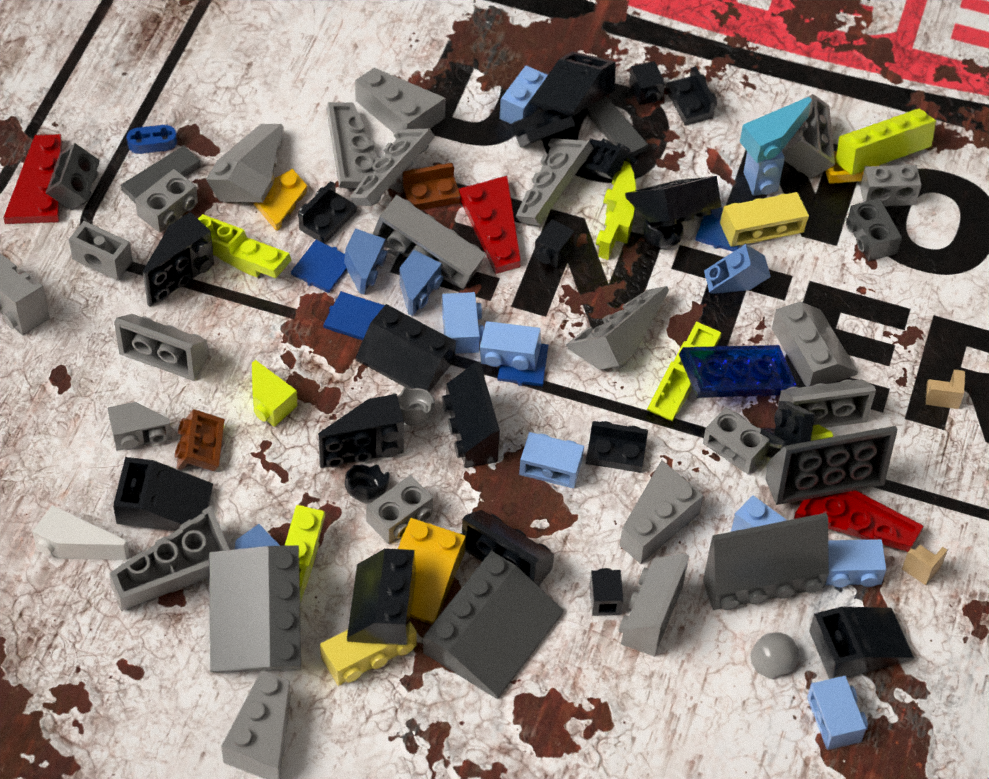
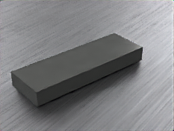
M606 96L583 110L614 145L621 143L631 149L632 152L630 154L633 157L647 151V142Z
M183 145L122 183L121 189L136 204L135 199L170 171L175 169L185 177L201 166L200 160Z

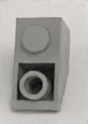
M137 402L107 407L116 451L130 450L137 446L151 443L159 444L172 439L169 418Z

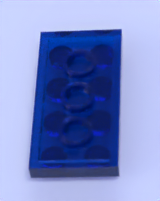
M779 345L683 347L679 353L696 398L780 395L781 390L797 387Z

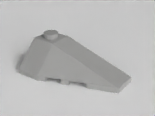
M260 124L217 160L206 180L220 202L264 201L274 184L273 168L277 166L278 162L276 152L281 146L284 129L282 124Z
M663 286L644 291L622 306L624 310L602 318L604 324L595 329L588 327L566 344L568 349L599 370L606 368L617 370L627 364L626 360L636 352L669 292L668 287Z

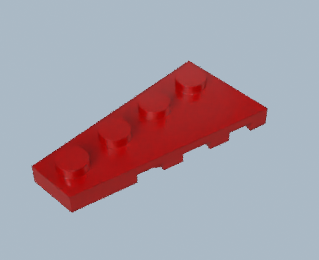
M61 134L34 136L3 217L5 224L59 222V202L46 194L59 154L62 152Z
M507 176L458 189L461 196L460 201L494 273L498 274L519 268L521 260Z
M856 490L803 500L794 516V519L827 513L828 529L865 540H882L883 545L906 552L913 547L924 527L922 524Z

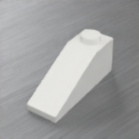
M51 505L32 531L36 548L45 555L52 554L61 559L127 560L130 556L127 540Z

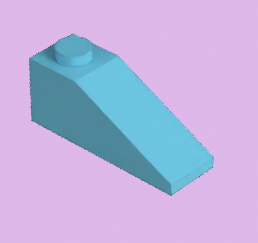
M810 97L743 124L740 143L756 163L766 159L770 160L783 150L808 118L812 102Z

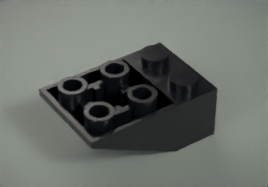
M572 51L558 59L530 100V104L538 106L545 111L554 110L562 112L565 116H575L580 111L615 91L616 62Z
M191 212L168 226L143 270L147 305L149 307L158 301H163L170 293L186 286L190 280L201 273L207 272L214 265L211 231Z
M397 394L367 399L319 432L320 468H334L346 463L366 462L369 459L394 457L397 454L404 453V420Z
M125 457L113 504L116 524L176 531L180 528V525L189 519L193 520L202 514L204 509L209 507L213 483L155 460Z
M842 606L814 613L809 632L829 679L845 675L847 678L914 660V656L892 608Z

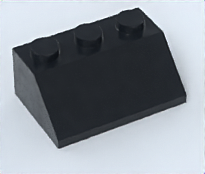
M717 176L679 179L625 193L626 199L649 223L661 222V226L677 224V219H679V222L695 219L694 214H696V217L711 215V210L722 207Z
M385 304L371 321L356 355V361L408 389L420 388L430 392L455 361L456 341Z
M475 362L446 384V395L442 396L444 411L450 412L451 418H448L451 435L456 434L457 441L454 442L457 458H462L465 468L498 462L500 429L481 363Z
M479 510L466 514L463 517L462 535L466 536L465 552L481 562L493 551L516 565L538 586L553 569L554 553L547 546L537 544L527 538L521 530L513 529L504 524L498 516Z
M385 548L357 564L347 642L407 645L416 576L415 550Z

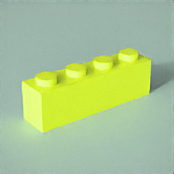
M919 108L839 136L835 163L851 175L864 171L865 167L879 166L932 147L936 120Z

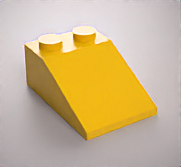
M413 518L409 520L398 549L415 550L416 576L411 618L433 625L439 616L465 555L466 536Z

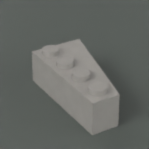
M398 195L394 197L380 215L373 235L385 239V246L389 248L388 253L396 257L400 254L409 257L413 250H416L442 263L441 275L443 279L462 289L465 288L480 268L486 256L478 246L470 244L458 236L454 230L446 228L437 222L434 217L425 214L410 201L402 199Z
M211 505L204 509L202 514L193 520L189 519L180 525L178 530L167 537H162L155 542L154 546L145 552H140L109 573L110 584L121 611L209 578V552L230 550Z

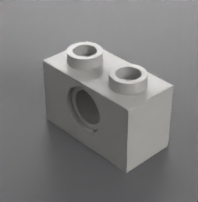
M83 221L69 238L73 260L116 280H119L133 262L129 241L86 221Z

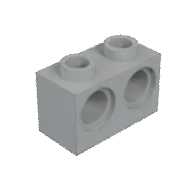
M917 165L865 167L860 185L863 202L880 198L884 206L916 205L921 188Z
M173 169L135 199L137 216L160 233L185 212L195 207L198 203L196 185Z
M727 407L706 427L703 439L705 446L746 474H749L766 456L770 446L769 438L760 434L761 428L755 427L746 421L742 415L731 411Z
M410 475L366 506V522L390 544L395 539L402 538L410 518L422 522L430 518L433 513V497ZM410 502H415V503H417V504L411 505V504H408V503H410ZM387 518H394L395 520H393V521H388V520H386V519H387Z

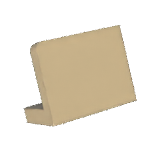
M954 370L950 382L929 379L926 388V405L959 409L964 396L965 371Z
M919 545L915 550L910 549L908 551L902 570L926 586L942 567L948 550L942 547L935 555Z

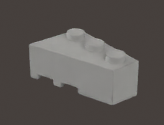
M377 68L371 69L355 80V101L394 134L397 129H430L445 119V98Z
M814 94L808 96L812 100L808 118L782 150L785 157L784 161L810 179L835 165L830 106Z
M0 253V312L3 314L7 325L11 329L16 328L23 336L50 319L44 287L39 282L35 285L28 280L31 279L30 275L26 272L20 275L16 271L17 266Z
M661 460L622 528L620 547L641 564L700 514L704 495Z
M261 670L221 746L223 763L263 779H280L291 699L289 680Z

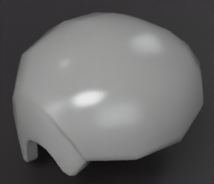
M404 387L397 396L404 423L407 425L421 424L434 414L435 400L427 390Z
M782 632L763 635L756 642L750 653L751 664L756 671L769 679H774L782 674L788 675L799 662V649L790 636Z

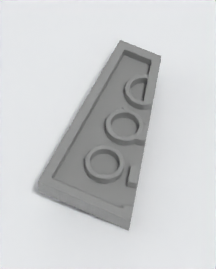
M328 102L327 115L339 188H357L366 175L374 172L372 165L381 158L376 155L374 143L371 138H368L365 132V125L354 103Z
M397 129L394 134L396 138L394 143H388L383 149L385 156L376 160L372 165L374 172L366 175L350 198L355 206H373L381 200V195L397 182V178L401 173L413 165L412 161L428 149V144L435 138L430 129Z
M550 139L548 144L550 147L549 153L543 155L540 161L543 166L540 172L535 173L532 179L534 186L526 192L516 214L520 223L534 225L542 223L593 150L589 141Z

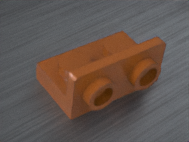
M453 163L437 164L419 169L414 168L402 172L404 197L419 210L460 203L461 196L454 178Z
M195 409L186 418L181 419L178 427V434L181 437L174 454L175 458H178L176 469L183 470L187 464H191L215 472L220 462L225 419Z

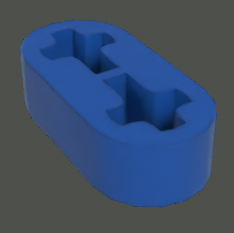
M170 125L139 127L128 132L127 144L129 150L135 154L168 151L177 145L176 130Z

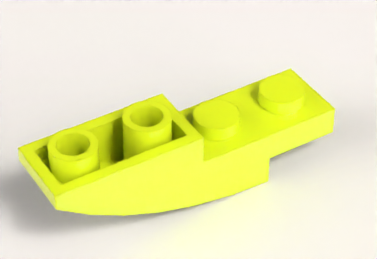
M624 161L621 170L613 177L612 185L614 186L612 189H607L603 203L607 204L605 231H599L596 245L599 246L598 257L606 260L609 259L616 241L627 244L633 226L635 207L626 199L625 193L636 190V182L630 162Z
M204 214L198 218L211 231L213 255L257 278L263 273L277 278L292 261L290 253L248 238L244 229Z
M296 505L285 546L299 545L301 603L318 551V540L326 513L321 510Z

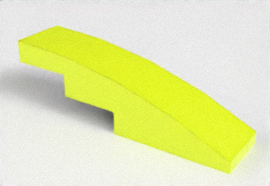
M699 322L695 323L687 341L683 342L674 362L671 361L647 408L648 411L673 422L708 363L721 338V332Z

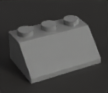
M801 301L776 309L772 330L806 387L814 386L818 383L830 384L858 374V370L820 309Z
M135 314L117 317L114 321L119 354L193 381H195L209 357L207 340L197 334H189L178 330L174 326H166L148 317H140Z
M863 379L843 380L830 384L818 383L814 386L790 387L781 390L779 401H790L815 414L813 425L819 424L827 428L867 422L876 389L875 386Z
M682 553L653 558L649 569L644 567L638 583L642 587L639 592H633L629 603V608L632 611L629 616H623L619 627V632L623 633L621 645L655 657L683 588L690 555Z

